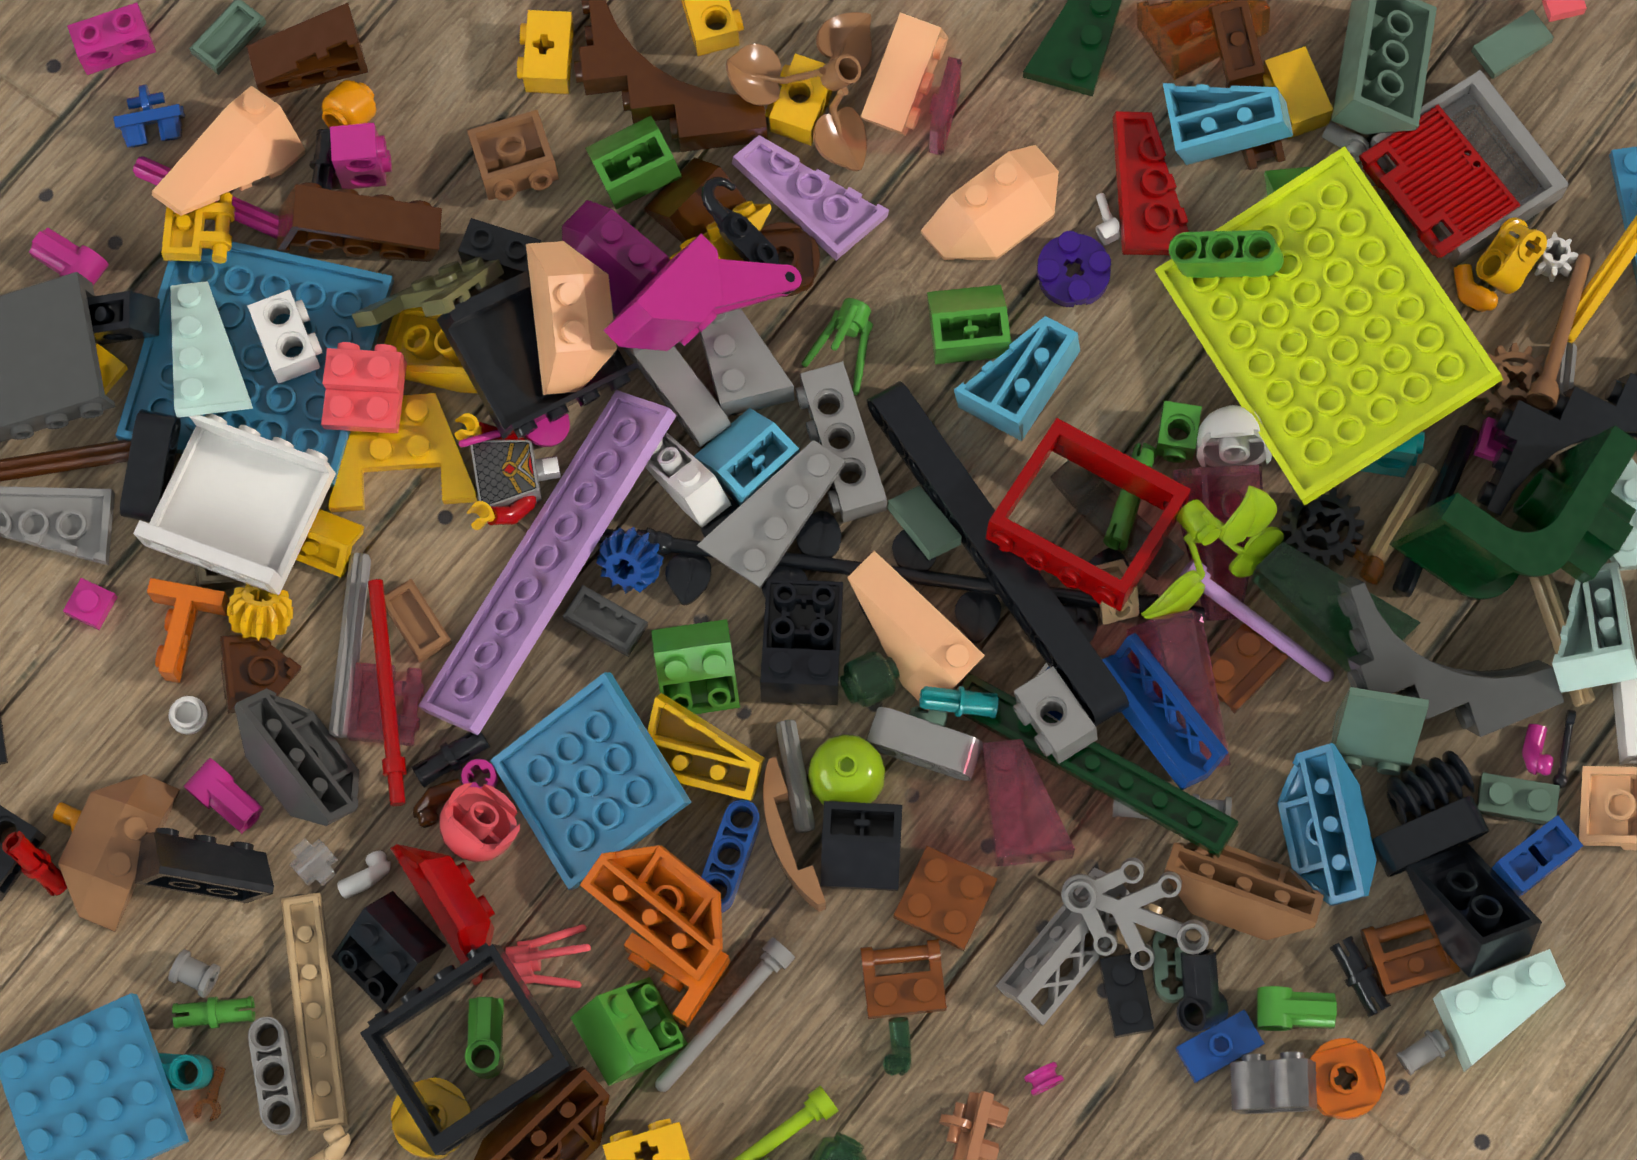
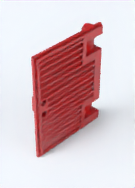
M1439 104L1420 116L1419 127L1415 131L1394 132L1359 155L1363 170L1378 188L1386 191L1415 227L1420 241L1437 258H1443L1521 206ZM1386 154L1397 166L1388 173H1385L1377 163L1378 159ZM1440 222L1452 234L1443 241H1440L1432 231V228Z

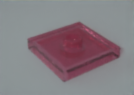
M948 57L939 93H933L929 114L932 115L929 153L941 156L942 153L944 154L961 92L963 63L961 59Z

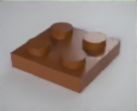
M926 846L893 918L964 951L998 879Z

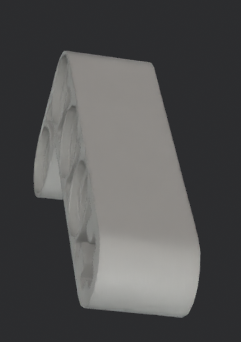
M674 346L668 351L623 347L634 363L637 362L639 365L638 369L665 405L677 415L675 418L699 448L731 426L722 408Z

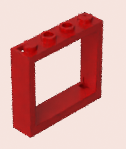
M1056 418L991 516L986 539L1000 546L999 550L1003 552L1010 551L1021 557L1030 567L1036 570H1045L1056 576L1065 586L1072 589L1078 588L1091 595L1100 605L1104 602L1121 612L1177 523L1176 516L1180 509L1187 504L1191 489ZM1052 451L1164 511L1121 580L1008 519Z

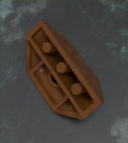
M583 1066L569 1071L509 1113L483 1138L474 1160H585L600 1146L605 1123L606 1105H608L610 1095Z

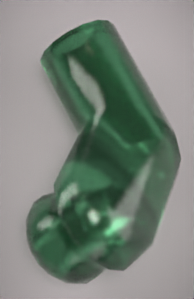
M893 1017L888 1020L892 1054H888L884 1058L883 1066L888 1075L895 1076L899 1074L903 1076L910 1070L912 1065L909 1020L907 1017Z

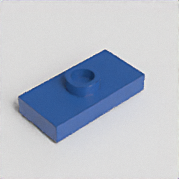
M1244 1009L1182 1043L1175 1050L1194 1083H1197L1230 1065L1231 1062L1242 1058V1055L1257 1050L1265 1043Z

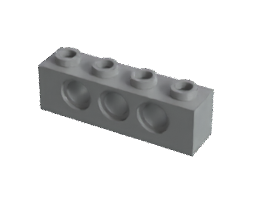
M844 362L800 373L801 387L795 388L801 410L807 408L811 421L806 422L810 441L815 440L846 461V464L831 484L833 490L827 491L833 513L840 511L843 523L887 511V498ZM825 403H833L839 409L834 414L827 415L822 413L819 408ZM836 437H843L850 443L843 449H836L830 445V442ZM852 471L859 474L861 478L856 483L848 484L843 482L840 477L845 472Z

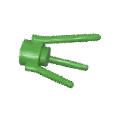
M846 298L840 310H835L831 321L801 363L802 366H809L835 328L838 332L831 345L833 351L839 348L845 335L856 337L860 333L852 389L853 394L858 395L862 382L868 338L873 327V323L868 321L871 308L860 300Z

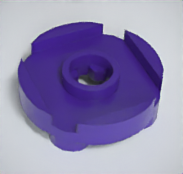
M1066 231L1059 237L1049 241L1040 252L1037 261V277L1040 288L1049 300L1060 306L1074 307V305L1094 303L1104 294L1109 285L1111 276L1110 255L1097 240L1090 236L1078 234L1074 231ZM1069 263L1081 265L1080 270L1083 272V275L1074 274L1072 277H1068L1066 275L1068 270L1066 265Z

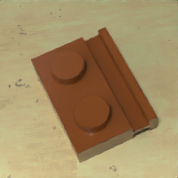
M1243 623L1195 672L1194 677L1221 702L1229 706L1235 714L1287 661L1288 656L1285 653H1281L1272 643Z

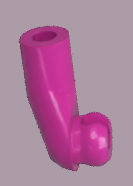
M1528 724L1522 757L1529 773L1533 775L1540 773L1547 776L1551 774L1554 760L1551 755L1542 754L1547 728L1538 724Z

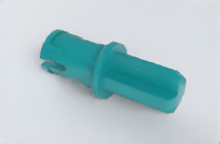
M925 686L921 689L919 703L923 709L954 712L955 717H961L962 714H971L995 718L998 710V694L967 691L963 686H959L957 690Z

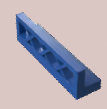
M1137 633L1127 636L1116 653L1102 659V661L1127 696L1129 707L1121 711L1177 786L1184 790L1207 779L1229 752ZM1131 650L1139 659L1140 669H1137L1128 658ZM1153 681H1156L1162 688L1163 699L1159 698L1155 693ZM1176 711H1179L1185 718L1186 729L1182 728L1177 721ZM1199 741H1203L1212 753L1208 760L1200 751Z

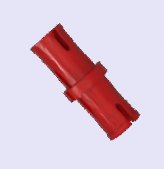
M15 831L5 838L2 850L21 866V871L30 879H36L51 896H54V894L58 896L67 889L61 870L51 861V856L44 849L36 848L21 831H18V833Z

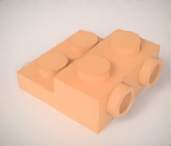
M1583 766L1579 841L1584 846H1621L1623 850H1637V767Z

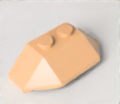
M1036 145L1008 151L953 192L922 228L921 234L943 260H997L1054 217L1059 171Z
M564 241L526 244L543 395L575 393L588 384L617 350L616 343L603 331L613 321L609 276Z

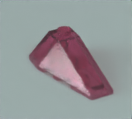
M1262 465L1198 467L1173 470V479L1191 489L1187 503L1196 499L1200 500L1214 517L1225 524L1242 503L1249 485L1263 490ZM1180 525L1181 531H1182V535H1183V537H1184V536L1187 535L1188 533H1187V532L1184 530V528ZM1246 537L1243 542H1239L1237 545L1245 547L1251 537ZM1219 538L1206 546L1202 543H1195L1201 562L1207 566L1206 571L1211 574L1210 579L1244 603L1249 576L1243 578L1235 577L1229 570L1230 563L1239 554L1235 553ZM1185 542L1189 561H1191L1193 558L1189 546ZM1203 593L1201 595L1200 602L1205 610V621L1238 619Z
M1188 610L1156 617L1127 629V636L1137 633L1228 751L1202 614L1194 610ZM1131 650L1132 663L1137 669H1140L1139 659ZM1153 681L1155 693L1159 698L1163 699L1162 688L1156 681ZM1176 711L1178 723L1182 728L1186 729L1185 718L1179 711ZM1199 741L1200 751L1208 760L1212 753L1203 741ZM1229 753L1216 768L1231 765Z

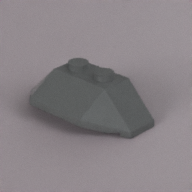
M267 688L236 703L235 712L245 757L290 816L327 826L356 811L358 808L359 769L335 738L330 735L328 729L314 711L289 699L278 697L275 692Z

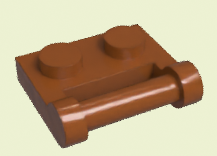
M1425 909L1422 915L1377 929L1370 926L1360 930L1363 944L1369 953L1385 997L1461 972L1460 967L1444 951ZM1429 929L1433 936L1432 939L1388 953H1384L1381 946L1382 943Z
M939 939L927 940L925 945L873 950L872 946L860 948L868 1019L947 1010ZM929 960L930 971L875 976L874 966Z

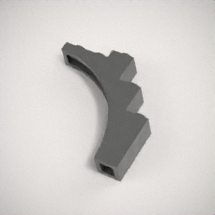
M1353 576L1337 581L1341 594L1337 596L1339 606L1346 617L1349 616L1353 630L1349 631L1350 639L1356 651L1361 652L1347 658L1351 671L1347 672V677L1351 687L1391 694L1403 689L1401 691L1403 696L1428 699L1429 706L1425 719L1455 708L1456 717L1461 727L1479 737L1564 703L1552 666L1540 660H1535L1512 668L1477 671L1451 668L1430 661L1414 652L1391 630L1376 609L1365 582Z

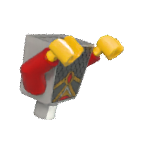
M464 413L455 419V422L463 423L467 430L460 429L454 433L458 440L498 430L494 425L478 422L477 418L470 413ZM516 434L505 439L501 436L470 445L479 501L475 502L468 509L467 514L475 513L480 517L471 524L472 528L480 530L486 523L489 525L517 524L534 509L536 503L542 500L539 482L561 478L558 457L552 456L536 459L532 442L525 440L524 437L518 439Z

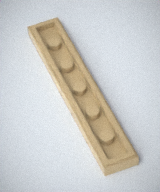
M319 892L281 898L308 1131L310 1133L324 1131L336 1124H340L342 1127H349L322 895Z

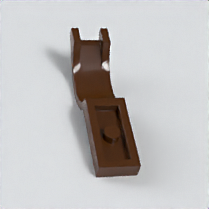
M1234 0L1208 7L1226 79L1225 87L1231 88V85L1263 87L1265 71L1248 0ZM1281 140L1241 150L1248 170L1258 168L1256 162L1275 157L1276 162L1286 160Z

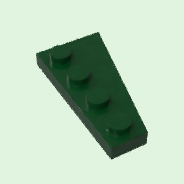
M1068 0L1024 69L1023 78L1093 97L1122 0Z

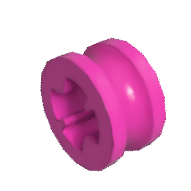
M475 759L465 765L461 774L463 784L470 783L469 778H474L473 772L481 769L483 774L490 773V779L485 778L486 785L496 788L498 782L497 773L492 764L487 760ZM472 782L470 787L482 788L483 786L479 787L476 782Z
M1056 1062L1042 1066L1024 1077L1025 1082H1029L1033 1086L1031 1090L1032 1096L1041 1094L1064 1081L1062 1075L1056 1074Z

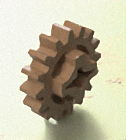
M1513 343L1508 352L1505 351L1502 345L1497 346L1495 357L1489 353L1487 354L1504 380L1495 385V393L1493 395L1491 390L1488 389L1473 399L1475 403L1484 401L1486 406L1482 414L1486 415L1493 411L1496 413L1495 419L1502 407L1505 406L1503 405L1504 403L1513 404L1520 400L1530 405L1526 398L1532 383V376H1535L1536 379L1541 377L1543 371L1541 363L1545 358L1543 354L1533 358L1531 356V346H1528L1524 352H1519L1517 343ZM1508 362H1517L1523 364V366H1511ZM1517 380L1520 385L1513 390L1509 389L1507 384Z

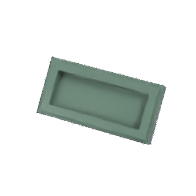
M234 0L189 50L193 56L219 75L265 26L266 20L244 1Z
M1532 9L1474 45L1471 52L1489 76L1494 79L1552 43L1554 36Z
M920 485L888 500L887 509L928 560L961 545L962 536Z

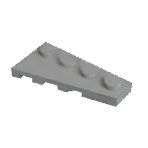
M0 487V537L109 566L115 493L112 489Z

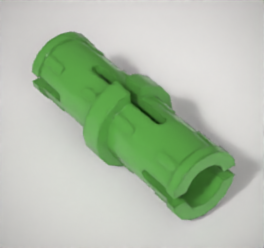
M248 996V998L218 1000V997H209L207 1002L174 1003L172 1006L173 1014H189L188 1016L172 1017L174 1028L179 1029L181 1027L200 1025L219 1028L222 1023L254 1022L255 1011H239V1009L255 1008L253 996Z

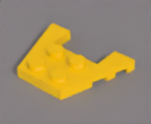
M436 393L403 395L398 434L350 431L335 486L329 500V510L331 513L365 510L363 475L365 472L441 467L443 504L478 501L476 491Z

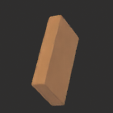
M412 579L385 594L386 611L419 663L452 644L451 639Z

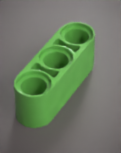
M1267 231L1184 232L1176 235L1169 245V255L1181 274L1186 277L1271 276L1281 269L1284 262L1283 253L1273 236ZM1270 249L1266 256L1256 258L1262 250ZM1233 250L1230 256L1220 259L1223 252ZM1196 251L1191 258L1183 259L1188 252Z

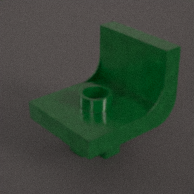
M1613 426L1556 455L1549 468L1541 469L1529 481L1517 498L1513 507V513L1518 517L1511 529L1457 492L1405 519L1389 545L1459 594L1476 600L1491 599L1501 595L1514 584L1519 575L1542 577L1560 568L1581 583L1590 581L1595 578L1608 559L1619 552L1634 528L1629 523L1636 509L1611 491L1635 454L1637 440L1617 426Z

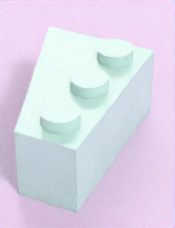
M1617 561L1606 563L1594 579L1585 583L1575 579L1568 605L1569 615L1566 626H1562L1560 634L1561 644L1558 654L1554 655L1552 662L1561 693L1637 679L1636 656L1621 574Z
M1549 949L1439 991L1433 998V1001L1463 1071L1465 1072L1559 993L1566 984Z

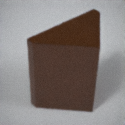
M693 158L680 171L681 178L669 183L644 208L648 215L681 243L697 237L701 233L705 234L707 232L706 227L715 222L713 216L703 205L701 197L702 187L706 181L713 177L729 179L720 166L697 158ZM718 186L714 190L715 198L730 210H733V208L741 203L747 202L737 188L734 191H730L726 187Z

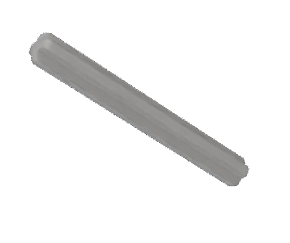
M352 553L349 556L329 733L335 738H349L352 729L371 558L365 553Z

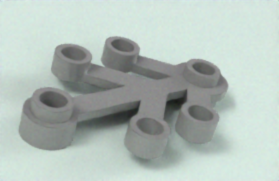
M1128 858L1122 863L1121 868L1095 879L1086 874H1075L1069 877L1062 887L1061 897L1064 905L1072 912L1083 915L1094 938V950L1099 955L1109 956L1113 954L1116 950L1118 939L1114 932L1106 930L1098 909L1113 914L1131 952V963L1139 970H1146L1153 965L1155 952L1150 945L1144 943L1135 923L1177 938L1178 946L1187 954H1199L1208 945L1209 930L1203 922L1188 920L1182 923L1142 908V906L1163 897L1173 898L1180 893L1182 880L1175 872H1165L1159 877L1158 882L1119 899L1105 894V892L1125 882L1135 884L1143 878L1145 868L1142 861L1137 858ZM1128 865H1135L1139 868L1140 873L1135 877H1131L1126 874L1125 868ZM1166 879H1173L1177 883V888L1173 891H1168L1163 887L1162 882ZM1077 887H1084L1088 890L1089 896L1085 899H1080L1075 895L1074 890ZM1190 929H1196L1200 932L1201 938L1192 941L1187 938L1186 932ZM1101 937H1108L1113 945L1105 949L1099 945L1098 940ZM1139 951H1145L1149 954L1150 960L1145 963L1139 962L1135 954Z

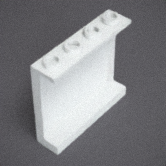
M206 414L205 417L201 415L189 416L196 427L150 523L139 520L133 534L148 548L279 596L336 473L327 462L328 458L316 450L307 449L306 452L296 450L293 444L282 438L273 437L272 441L260 437L261 434L246 425H240L239 428L229 426L226 420L215 414Z

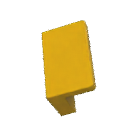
M319 509L296 560L341 578L347 571L352 546L363 535L364 526Z

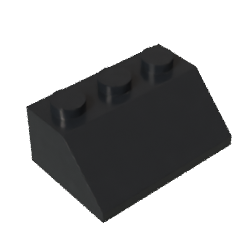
M156 828L155 832L141 837L135 884L242 903H249L271 895L274 890L266 852L253 850V844L230 842V846L216 843L217 838L208 835H193V839L179 837L178 830L170 828Z

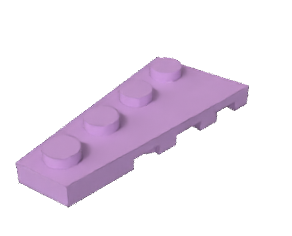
M758 135L733 156L732 164L790 219L802 227L804 232L808 233L810 237L812 236L817 244L835 261L888 217L889 209L880 204L875 206L862 199L861 193L850 187L848 189L843 188L829 180L830 175L819 169H816V171L800 163V158Z

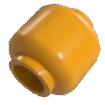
M351 80L340 82L322 102V118L329 129L332 126L368 123L377 111L373 91L366 84Z

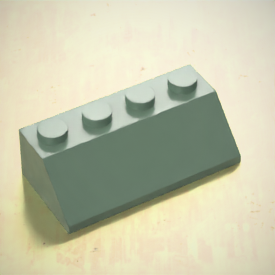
M1421 0L1351 1L1331 121L1362 134L1415 131L1419 127L1437 7Z

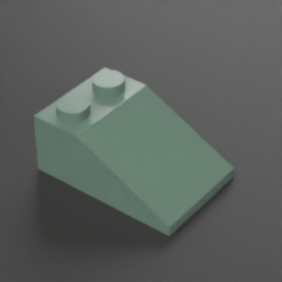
M1350 687L1335 714L1331 743L1335 744L1350 769H1360L1362 765L1377 767V772L1381 774L1400 775V771L1408 770L1412 764L1428 710L1429 700Z

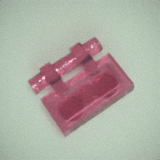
M356 662L347 733L349 741L384 743L376 664ZM392 665L395 695L404 696L402 715L397 714L398 730H400L399 742L400 745L413 746L415 732L419 731L420 718L417 717L419 698H423L424 685L421 684L422 669L407 668L406 681L395 680L396 668Z

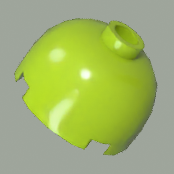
M843 734L829 738L816 749L809 762L808 781L815 798L823 805L824 801L872 803L880 795L884 787L885 768L881 755L871 743L859 736Z

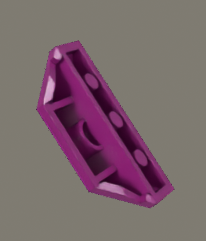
M586 200L562 225V241L608 274L612 311L615 316L670 261L663 251L613 209Z

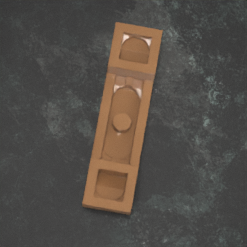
M776 756L769 758L764 777L763 801L771 846L782 871L799 895L818 912L825 910L826 902L813 865L800 870L797 869L776 807L778 804L789 801L788 791Z

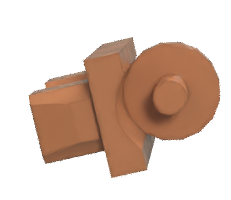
M981 1091V1093L969 1092L967 1104L956 1102L953 1116L941 1114L939 1123L949 1127L946 1141L956 1144L952 1160H997L999 1144L983 1138L987 1125L997 1129L1003 1128L1007 1120L1009 1108L993 1100L994 1094L986 1091Z

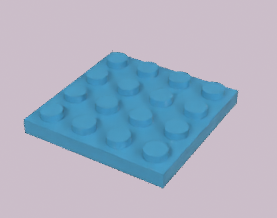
M611 672L601 674L490 760L568 890L576 889L580 886L601 853L629 850L692 803Z
M130 993L0 1053V1080L28 1160H150L189 1142L137 994Z

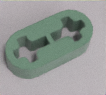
M1157 931L1151 944L1155 952V959L1152 965L1155 993L1166 1003H1177L1184 999L1183 986L1178 987L1176 994H1170L1169 988L1162 987L1161 982L1167 981L1169 975L1168 968H1174L1176 981H1182L1183 983L1180 954L1183 951L1180 947L1175 948L1173 953L1174 961H1168L1166 949L1159 948V944L1164 942L1167 935ZM1172 937L1173 942L1178 943L1177 938Z

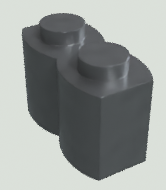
M1303 1052L1280 1053V1059L1266 1060V1055L1264 1054L1242 1055V1061L1231 1062L1232 1111L1239 1114H1264L1317 1110L1316 1062L1304 1058Z

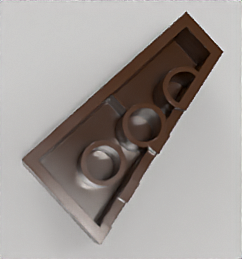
M311 182L301 183L300 185L295 184L279 210L276 251L290 252V245L308 247V254L324 255V250L343 249L346 256L350 257L366 256L372 254L373 251H378L381 259L430 262L440 249L442 208L432 207L430 203L421 200L409 203L396 201L394 197L384 194L373 197L359 195L356 190L348 188L335 191L323 189L321 185Z

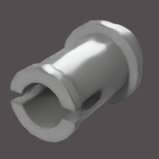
M1438 1029L1432 1032L1426 1030L1424 1032L1425 1037L1396 1054L1401 1065L1410 1076L1436 1057L1444 1058L1446 1056L1444 1052L1449 1050L1450 1047Z

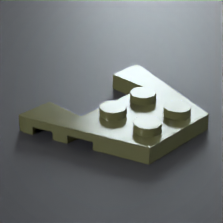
M478 257L461 264V266L458 261L448 263L438 268L439 274L420 278L412 282L411 287L352 313L356 327L377 325L405 309L422 307L426 317L447 314L455 309L453 302H465L471 297L469 291L475 288L481 290L504 274L500 261L497 259L483 262L482 257Z

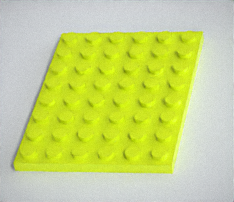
M1345 146L1214 230H1262L1270 233L1284 257L1281 269L1275 272L1274 275L1262 277H1186L1181 274L1172 258L1154 269L1241 407L1249 411L1258 422L1260 427L1259 435L1304 505H1307L1504 380L1495 364ZM1270 249L1262 250L1256 258L1266 256ZM1233 250L1223 252L1220 259L1230 256ZM1196 251L1188 252L1183 259L1191 258Z

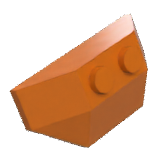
M662 845L601 853L580 884L587 892L697 981L702 980L723 950L721 892Z

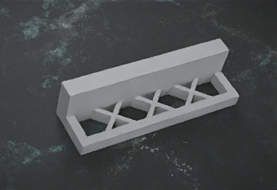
M1094 867L1088 875L1095 879L1107 873ZM1121 884L1105 892V894L1121 898L1130 894V892ZM1078 887L1074 891L1075 895L1080 899H1085L1089 896L1088 890L1084 887ZM1063 904L996 985L1003 995L1019 1003L1041 1025L1047 1022L1101 956L1094 950L1093 945L1091 947H1084L1085 935L1088 933L1089 928L1083 915L1072 912ZM1098 909L1106 930H1111L1115 933L1118 927L1115 918H1109V913ZM1101 937L1098 943L1102 948L1107 949L1112 941L1108 937ZM1073 957V969L1067 976L1059 977L1060 965L1066 958ZM1049 987L1048 999L1038 1009L1031 1000L1041 988Z

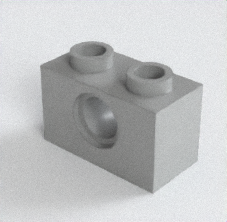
M1054 666L1014 690L1017 704L1013 706V709L1024 726L1031 723L1038 734L1034 739L1046 757L1052 754L1057 763L1060 764L1098 739L1095 725ZM1049 711H1058L1063 715L1061 720L1056 723H1047L1042 719Z

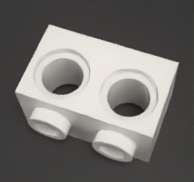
M287 290L247 305L278 384L321 368L316 355L322 354L323 351L315 332L308 334L304 322L310 321L302 299L295 302L291 291ZM280 314L290 315L289 319L283 324L273 323L274 319ZM299 346L303 348L302 352L296 357L285 356L286 352L292 347Z

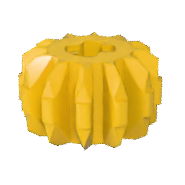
M246 584L245 588H235L227 604V616H229L232 631L242 633L243 638L256 637L258 641L260 638L265 637L274 640L276 635L286 634L287 627L290 626L291 619H293L292 600L289 599L288 591L281 590L278 596Z

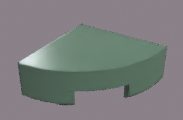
M915 706L909 712V715L944 727L946 726L948 714L946 711L929 709L927 712L921 710L919 706Z

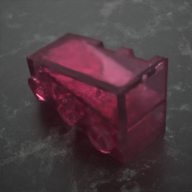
M1022 739L983 743L981 756L995 867L1073 859L1075 848Z

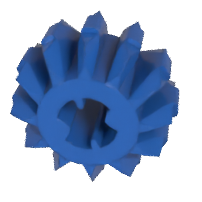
M635 527L628 529L627 532L619 528L602 542L596 563L603 567L600 577H610L612 580L611 588L619 584L622 585L625 594L632 591L633 588L640 593L658 578L659 568L663 564L664 557L657 554L659 544L648 541L649 532L640 536Z

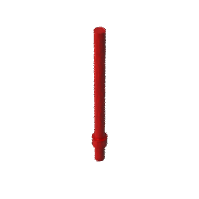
M374 579L368 581L385 749L382 769L383 776L388 779L390 806H402L406 804L403 775L407 772L405 757H402L400 752L383 580Z

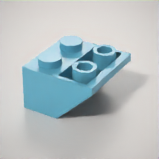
M749 408L732 422L729 428L716 436L694 457L715 475L722 489L741 506L792 460L800 450L773 421Z

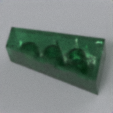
M1282 541L1256 566L1251 580L1346 672L1351 671L1347 658L1361 652H1357L1352 644L1349 631L1353 630L1349 616L1346 617L1343 614L1337 596L1341 594L1337 581L1345 578ZM1370 593L1376 609L1391 630L1406 643L1415 634L1421 622Z

